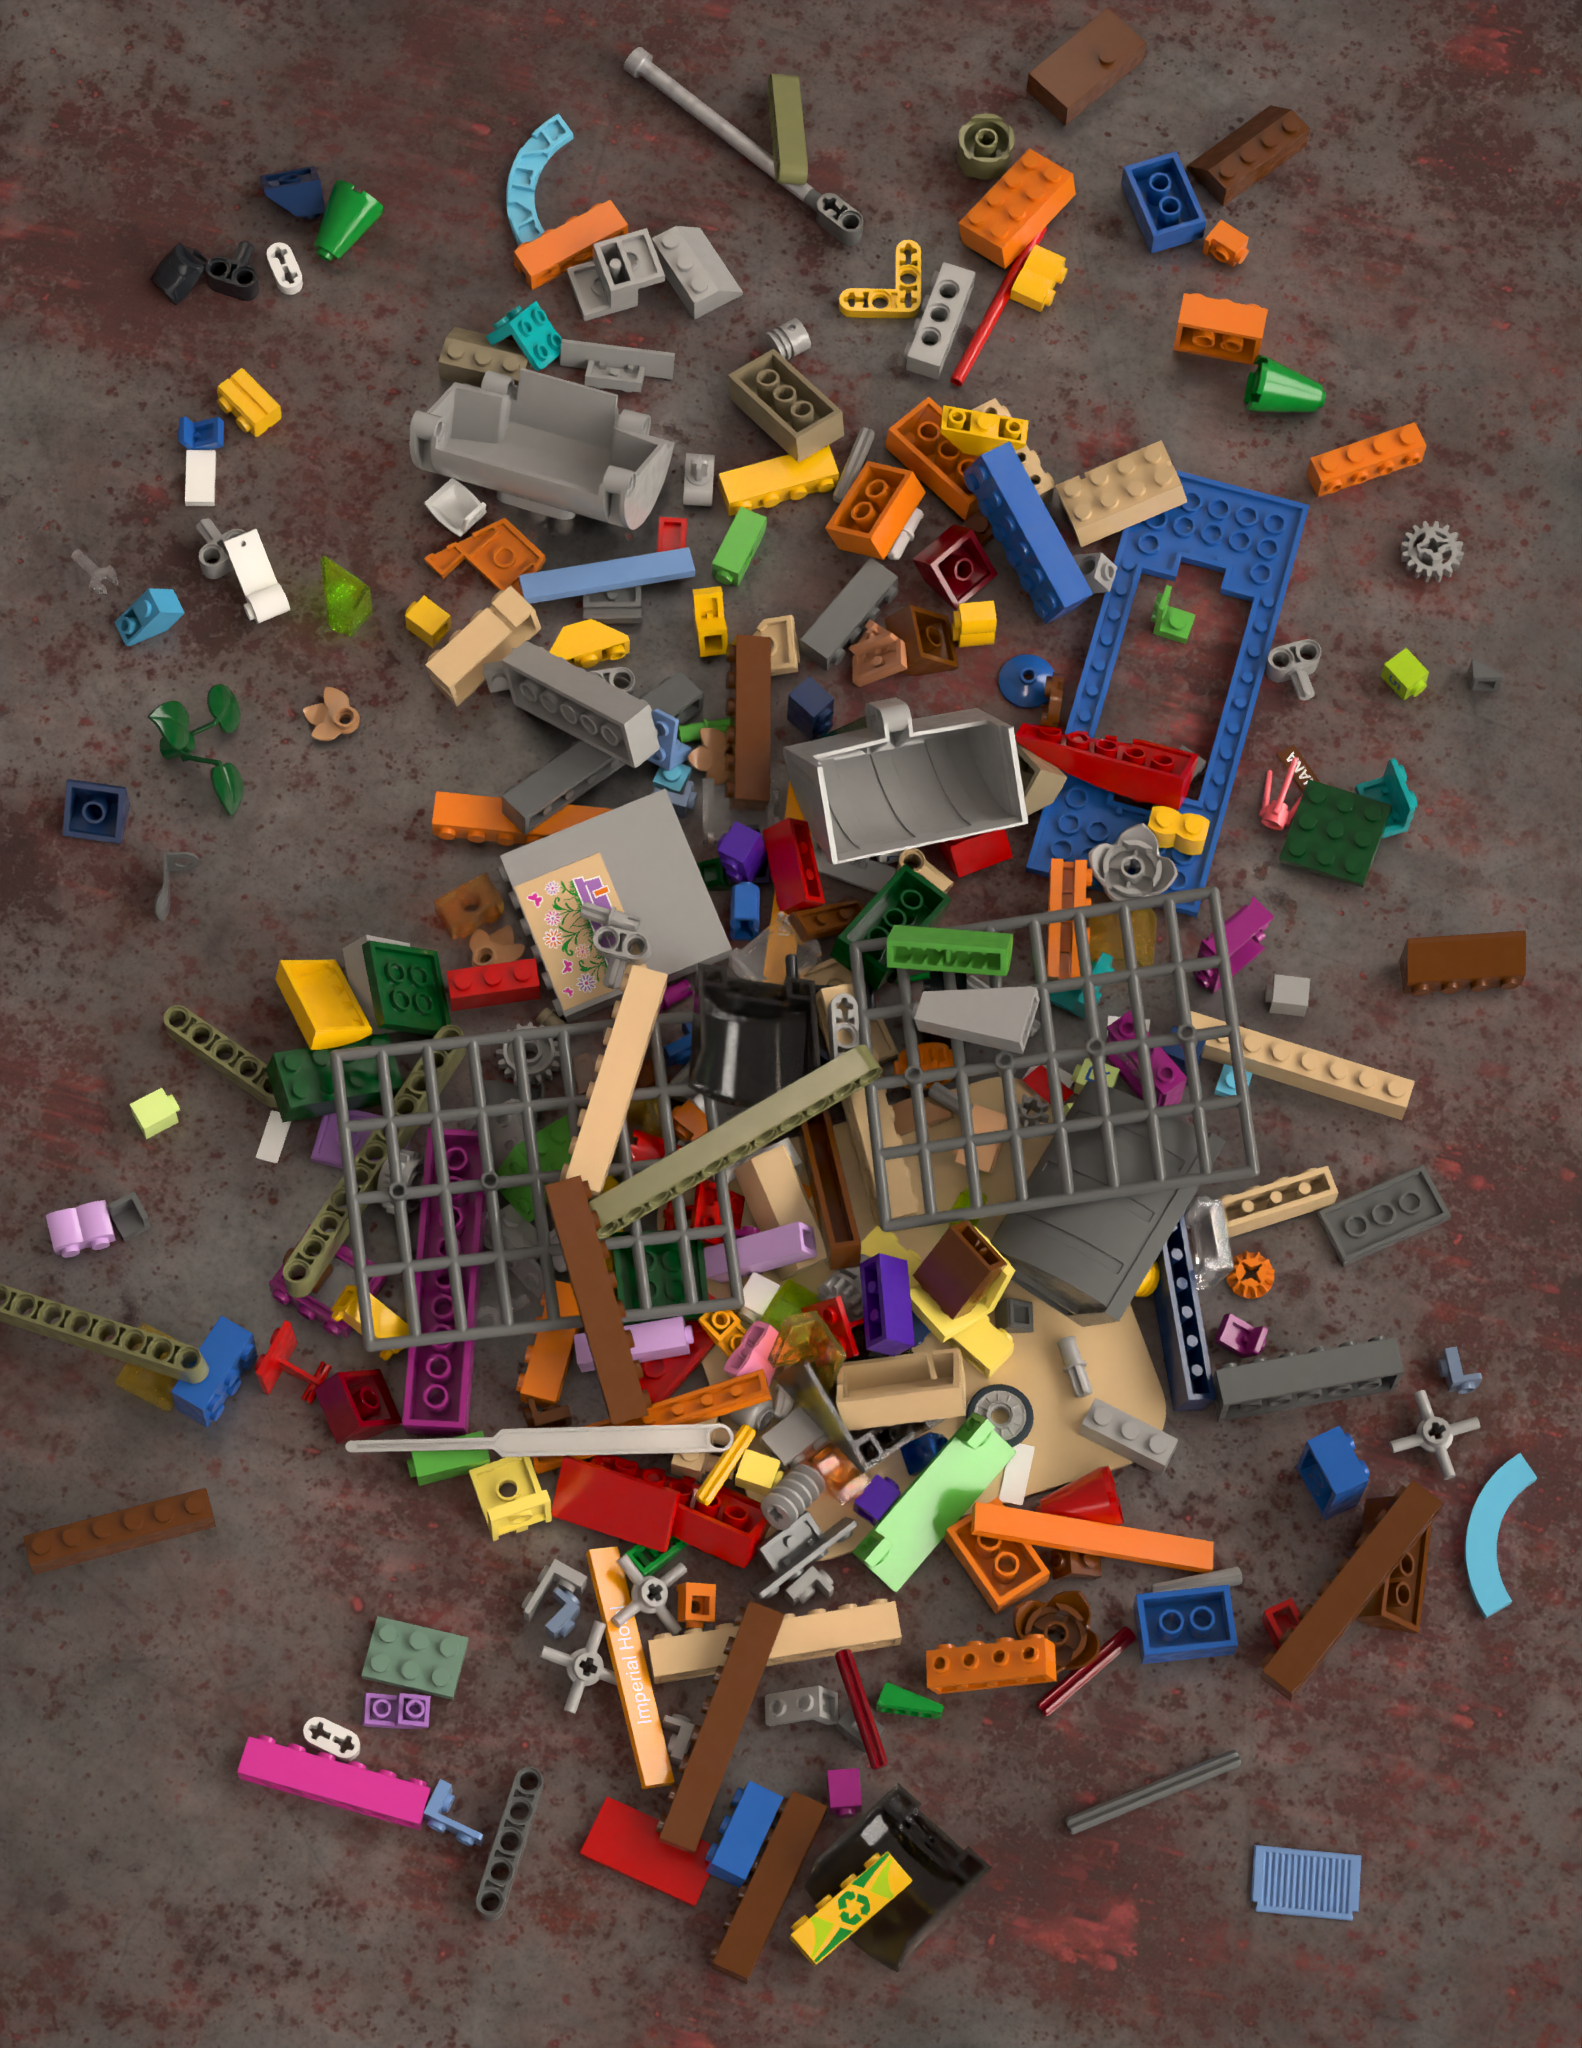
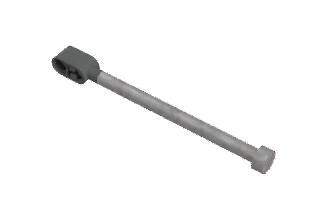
M642 47L636 48L628 56L624 64V70L635 78L644 77L775 179L773 156L652 63V55ZM807 183L805 185L781 184L816 211L818 225L842 244L853 246L861 241L863 235V216L839 196L833 193L821 195ZM853 226L855 229H847L845 227Z

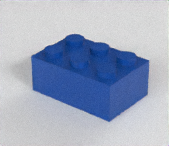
M1176 151L1124 166L1121 185L1151 254L1203 238L1206 219Z
M222 1315L199 1348L200 1353L209 1366L207 1377L202 1382L196 1384L178 1380L171 1391L176 1410L207 1428L212 1420L216 1422L220 1418L225 1408L223 1403L229 1395L233 1396L237 1392L241 1384L240 1377L245 1370L250 1371L258 1358L253 1333ZM197 1361L189 1363L187 1368H192L193 1366H195Z
M1337 1426L1307 1440L1296 1466L1324 1520H1328L1357 1506L1370 1476L1366 1463L1362 1459L1358 1460L1353 1451L1355 1444L1348 1432L1344 1433L1341 1426Z
M1229 1585L1136 1594L1133 1608L1141 1664L1234 1655L1238 1643Z

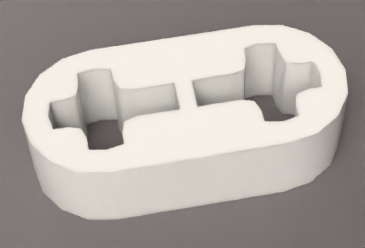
M285 243L272 244L267 249V261L279 290L287 295L298 293L302 289L303 280L292 250ZM280 253L284 257L285 264L281 265L279 259L275 258V255ZM285 273H289L291 279L294 280L293 284H289L285 280Z
M321 1717L311 1718L305 1724L303 1729L304 1738L311 1747L331 1754L336 1759L344 1762L352 1761L359 1755L361 1749L360 1741L352 1731ZM319 1725L323 1726V1732L330 1736L329 1740L322 1736H319L316 1740L313 1739V1734L310 1731L311 1728L317 1729ZM347 1739H351V1745L354 1749H347L345 1753H341L340 1745L335 1743L334 1740L345 1743Z

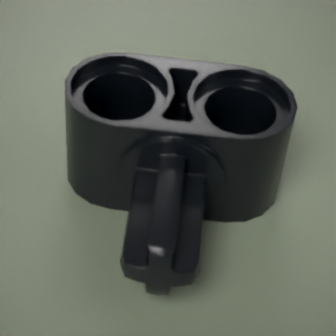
M248 241L240 242L232 260L220 256L208 260L205 269L208 286L211 290L242 301H251L257 297L260 290L257 271L248 265L255 250L252 244ZM216 273H224L222 276H215ZM245 281L251 282L250 284H247V285H242V284H241L242 282H245Z

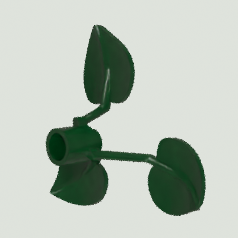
M223 684L211 687L207 695V705L215 719L192 731L188 729V712L180 702L168 701L162 703L148 715V718L156 725L163 736L159 743L162 756L167 760L181 757L183 762L194 761L215 765L216 767L211 769V782L228 816H232L236 812L244 792L243 780L238 769L232 763H225L223 765L220 760L192 756L190 754L195 749L193 736L217 724L226 734L237 729L241 713L234 693L228 686Z

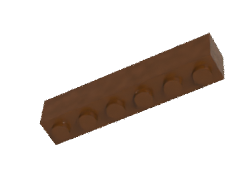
M736 634L732 644H728L726 650V661L730 662V671L726 675V689H730V698L726 701L725 712L726 716H730V726L726 728L725 742L730 744V753L726 754L725 770L730 771L729 781H726L725 798H729V809L764 812L770 802L771 637Z
M826 1109L798 1125L796 1129L830 1270L859 1266L861 1242L829 1110Z
M202 1488L23 1536L30 1567L33 1574L37 1575L216 1527L207 1489Z
M792 1791L789 1799L783 1797L776 1813L781 1816L776 1827L770 1825L763 1843L767 1844L763 1856L757 1854L750 1869L754 1875L749 1884L743 1883L736 1898L741 1903L736 1913L729 1912L723 1929L727 1930L723 1941L716 1940L709 1956L714 1959L712 1969L747 1985L826 1816L828 1806L796 1791Z

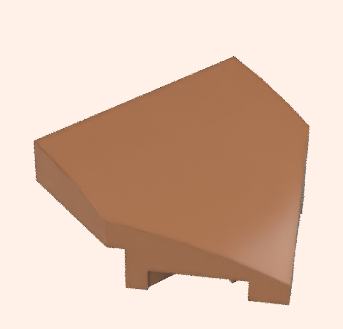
M871 619L864 626L867 628V631L860 641L849 647V650L855 654L852 658L853 683L858 687L907 669L905 642Z

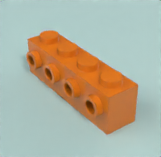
M1413 422L1311 457L1306 474L1318 498L1422 462L1426 443L1416 423Z
M1030 1634L1025 1636V1640L1015 1641L1014 1638L1003 1637L996 1639V1643L985 1644L983 1641H969L963 1647H955L952 1644L938 1645L936 1650L926 1651L927 1688L936 1694L1054 1682L1056 1681L1055 1644L1042 1634Z

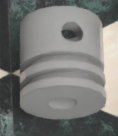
M793 318L778 326L777 329L775 328L771 332L765 333L764 336L769 351L775 349L786 360L811 348L809 335L797 318Z

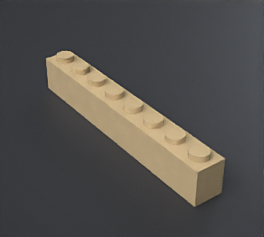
M633 965L630 975L624 974L620 991L624 992L621 1001L616 1000L611 1018L615 1019L613 1028L607 1027L603 1040V1045H606L607 1048L604 1055H598L594 1072H598L596 1082L590 1081L586 1093V1099L590 1100L587 1110L582 1108L580 1111L577 1126L581 1127L578 1137H572L568 1151L569 1154H572L570 1164L564 1163L560 1175V1181L581 1175L582 1181L588 1180L592 1198L587 1200L591 1201L602 1194L667 987L668 974Z
M853 983L822 988L813 997L829 1057L828 1005L840 993H847L854 997ZM843 1002L836 1007V1009H841L842 1020L839 1023L836 1022V1024L844 1022V1015L849 1010V1007H844ZM839 1030L837 1032V1039L841 1044H851L852 1036L848 1031ZM872 1047L873 1056L879 1064L877 1049ZM863 1087L841 1101L875 1226H880L865 1088ZM887 1089L877 1090L883 1147L903 1145L901 1136L896 1134L893 1124L895 1113L893 1107L888 1105L886 1098ZM903 1158L885 1160L891 1218L914 1216L918 1212L919 1202L916 1193L911 1190L909 1165L906 1162L904 1163Z
M1190 1011L1192 1025L1195 1029L1226 1025L1225 1021ZM1239 1026L1246 1071L1399 1120L1403 1119L1415 1081ZM1228 1037L1206 1040L1202 1058L1232 1066Z
M876 1599L870 1601L869 1605L857 1607V1604H845L839 1606L836 1611L826 1612V1609L820 1608L808 1612V1615L795 1617L793 1613L785 1614L766 1666L834 1656L836 1652L843 1649H850L853 1653L901 1645L902 1635L896 1602H888L887 1599ZM732 1623L717 1625L715 1630L703 1632L702 1628L686 1630L684 1635L672 1636L671 1633L655 1635L653 1637L654 1640H648L654 1684L715 1675L718 1665L724 1667L728 1659V1655L723 1654L729 1636L736 1638L740 1626L734 1627Z

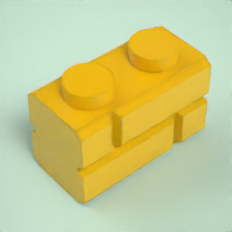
M240 368L231 375L230 379H226L217 387L218 405L226 414L231 412L236 417L237 425L245 433L250 431L255 437H259L268 427L273 426L282 417L280 405L243 368Z

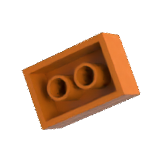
M1184 293L1173 350L1256 366L1253 362L1259 355L1268 309L1261 308L1256 304L1245 305L1234 303L1224 298L1213 299L1198 293Z
M867 461L825 529L838 549L884 560L926 492L913 471Z
M999 1497L987 1503L1004 1506ZM972 1513L946 1529L944 1540L996 1615L1048 1583L1050 1572L1031 1544L972 1535Z

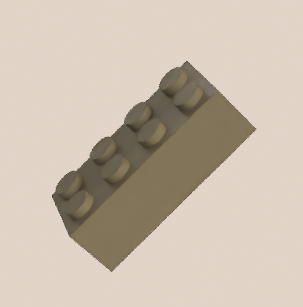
M775 349L770 350L728 375L730 399L798 463L844 436L842 411Z

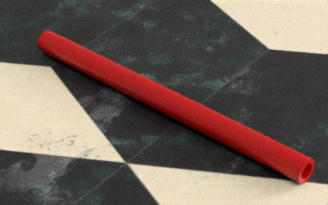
M1047 227L1038 233L1015 258L950 377L952 384L959 387L963 385L1010 299L1011 289L1024 267L1035 244H1040L1047 231Z

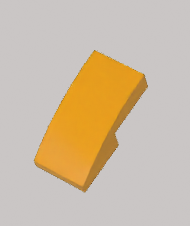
M732 1310L704 1313L698 1319L703 1329L728 1359L741 1345V1341L747 1332L740 1324L741 1320Z

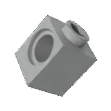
M1102 552L1074 555L1073 558L1093 593L1110 592L1117 566Z

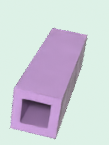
M799 1221L736 1239L741 1278L751 1276L753 1272L761 1273L817 1257L814 1228ZM724 1243L703 1248L707 1278L719 1283L729 1282Z
M682 1316L624 1326V1330L630 1329L635 1347L630 1348L633 1361L639 1359V1362L687 1355L690 1354L689 1344L694 1343L692 1326H686ZM585 1333L573 1335L577 1364L581 1372L594 1371L595 1367Z

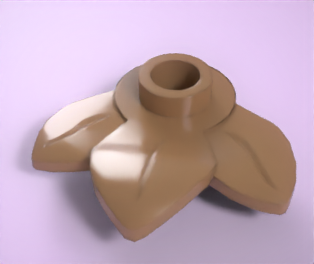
M325 687L324 703L311 705L303 709L306 720L312 726H315L312 738L319 741H331L340 734L353 733L360 724V716L354 708L350 707L348 696L333 687ZM344 718L351 720L348 724H342L340 721Z
M702 728L699 730L702 746L691 751L687 760L693 768L706 772L707 784L720 785L728 780L730 771L725 770V753H730V744L725 742L723 732L713 728Z
M511 925L497 930L490 936L485 931L477 929L469 942V947L473 952V967L518 961L526 949L525 945L515 943V935Z

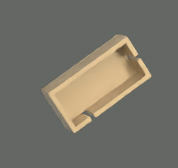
M1162 440L1085 472L1086 478L1080 479L1078 475L1055 485L1061 504L1081 547L1187 503L1182 483L1171 463Z
M511 585L505 591L501 590L496 593L491 600L492 606L477 611L470 619V623L463 630L459 629L454 632L449 639V643L441 650H435L425 664L433 684L456 707L486 681L483 673L484 663L502 661L512 652V648H518L541 630L535 609Z
M960 1348L932 1351L937 1379L931 1378L926 1352L837 1363L838 1385L836 1404L843 1431L966 1416V1382Z

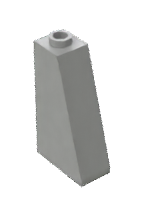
M1031 986L923 991L920 1002L916 1001L914 1004L912 1019L915 1020L917 1029L921 1032L1023 1054L1040 998L1037 988Z

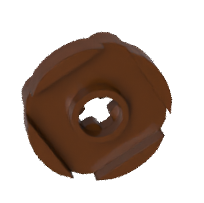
M1053 672L1052 676H1046L1044 697L1049 698L1048 705H1042L1040 725L1058 728L1063 694V683L1059 682H1064L1065 674Z

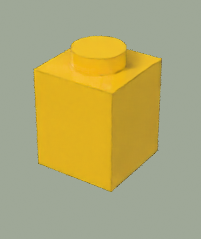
M423 596L418 602L414 601L405 612L406 628L432 648L452 628L451 615L426 596Z

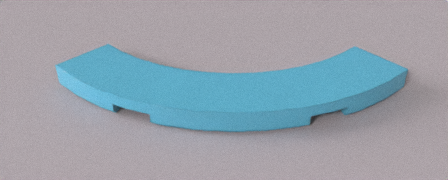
M559 113L548 119L532 133V137L518 151L508 176L506 188L507 215L511 231L518 246L524 242H531L539 238L545 232L535 209L536 185L548 160L563 145L574 139L573 132Z
M1521 1453L1507 1461L1486 1483L1475 1502L1466 1528L1464 1561L1469 1579V1587L1484 1619L1510 1605L1512 1602L1501 1580L1498 1569L1497 1538L1501 1521L1510 1504L1526 1487L1537 1480L1536 1475Z

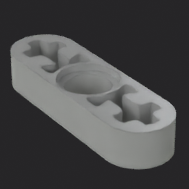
M847 993L836 995L828 1005L831 1060L860 1045L858 1004L855 998ZM843 1002L844 1007H849V1010L844 1015V1022L836 1024V1022L839 1023L842 1020L841 1009H836V1007ZM839 1030L848 1031L852 1036L851 1044H841L837 1039V1032Z

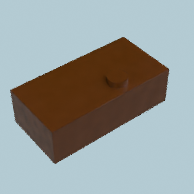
M1106 8L1028 73L1026 91L1066 126L1144 60L1146 42L1111 10Z

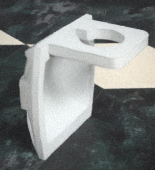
M453 478L424 502L433 516L459 537L487 513L485 510L487 505L484 502L480 503L471 491Z

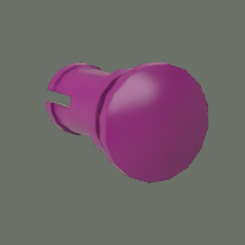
M686 979L666 987L658 1014H662L661 1009L668 1010L671 1007L670 1005L693 996V991L687 990L691 986Z

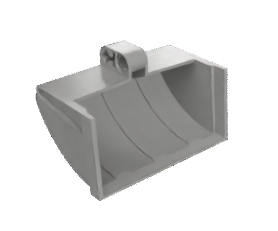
M894 697L866 703L867 728L783 747L787 772L805 821L808 822L809 829L814 838L826 853L827 861L832 865L1028 824L1014 727L978 708L912 719L908 705Z

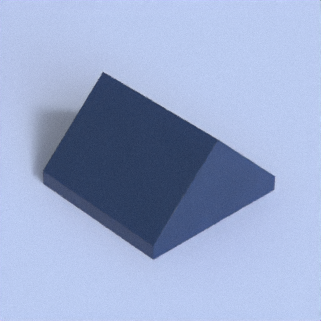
M67 779L63 836L121 844L130 807L126 787Z

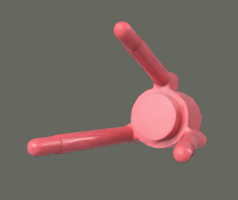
M1297 757L1292 759L1278 799L1273 800L1271 804H1269L1272 770L1267 771L1263 803L1259 817L1262 818L1261 823L1270 829L1280 831L1283 830L1284 826L1289 827L1298 809L1302 795L1289 812L1287 811L1288 806L1283 803L1298 763Z

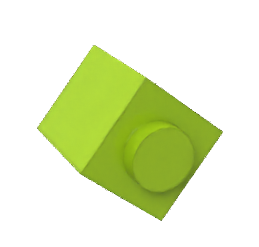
M1407 648L1384 664L1381 677L1403 701L1411 695L1414 697L1418 696L1427 687L1426 681L1429 671Z

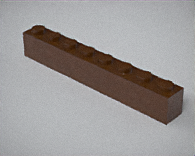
M581 1175L544 1185L543 1188L611 1425H616L649 1415L647 1408L652 1407L648 1390H642L639 1378L644 1377L639 1359L633 1361L630 1348H634L635 1344L631 1330H624L622 1318H626V1312L622 1300L616 1301L613 1289L618 1288L614 1271H608L605 1259L609 1258V1253L605 1240L599 1241L596 1229L601 1228L597 1211H591L587 1199L592 1198V1193L588 1180L582 1181Z
M1412 1480L1408 1487L1402 1485L1392 1498L1395 1502L1389 1511L1384 1508L1373 1522L1376 1525L1370 1535L1365 1532L1354 1546L1358 1549L1351 1558L1348 1556L1344 1557L1336 1568V1571L1339 1573L1332 1582L1329 1580L1325 1581L1317 1592V1595L1320 1597L1313 1606L1310 1603L1306 1605L1298 1616V1619L1301 1620L1294 1630L1289 1627L1279 1640V1643L1282 1644L1275 1654L1270 1651L1260 1664V1667L1263 1668L1260 1679L1290 1702L1441 1511L1443 1502L1414 1480Z
M749 1601L747 1609L740 1607L734 1623L740 1626L736 1638L729 1636L723 1654L728 1655V1659L724 1667L720 1665L717 1667L712 1681L713 1684L717 1685L713 1696H706L701 1713L706 1714L702 1726L695 1725L689 1741L695 1744L691 1756L684 1754L678 1772L683 1773V1777L679 1785L673 1783L667 1802L672 1803L668 1815L661 1814L655 1831L661 1833L659 1842L693 1855L695 1854L782 1625L784 1613Z

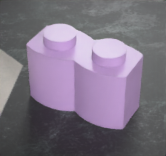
M105 1200L86 1203L76 1208L63 1209L46 1215L55 1254L62 1255L64 1258L76 1256L80 1253V1250L92 1247L93 1250L107 1248L110 1246V1242L116 1240Z

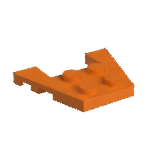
M506 518L472 533V536L447 545L446 549L436 554L431 553L424 558L425 563L442 579L466 559L498 591H505L511 585L521 596L519 575L540 572L546 561L545 555Z

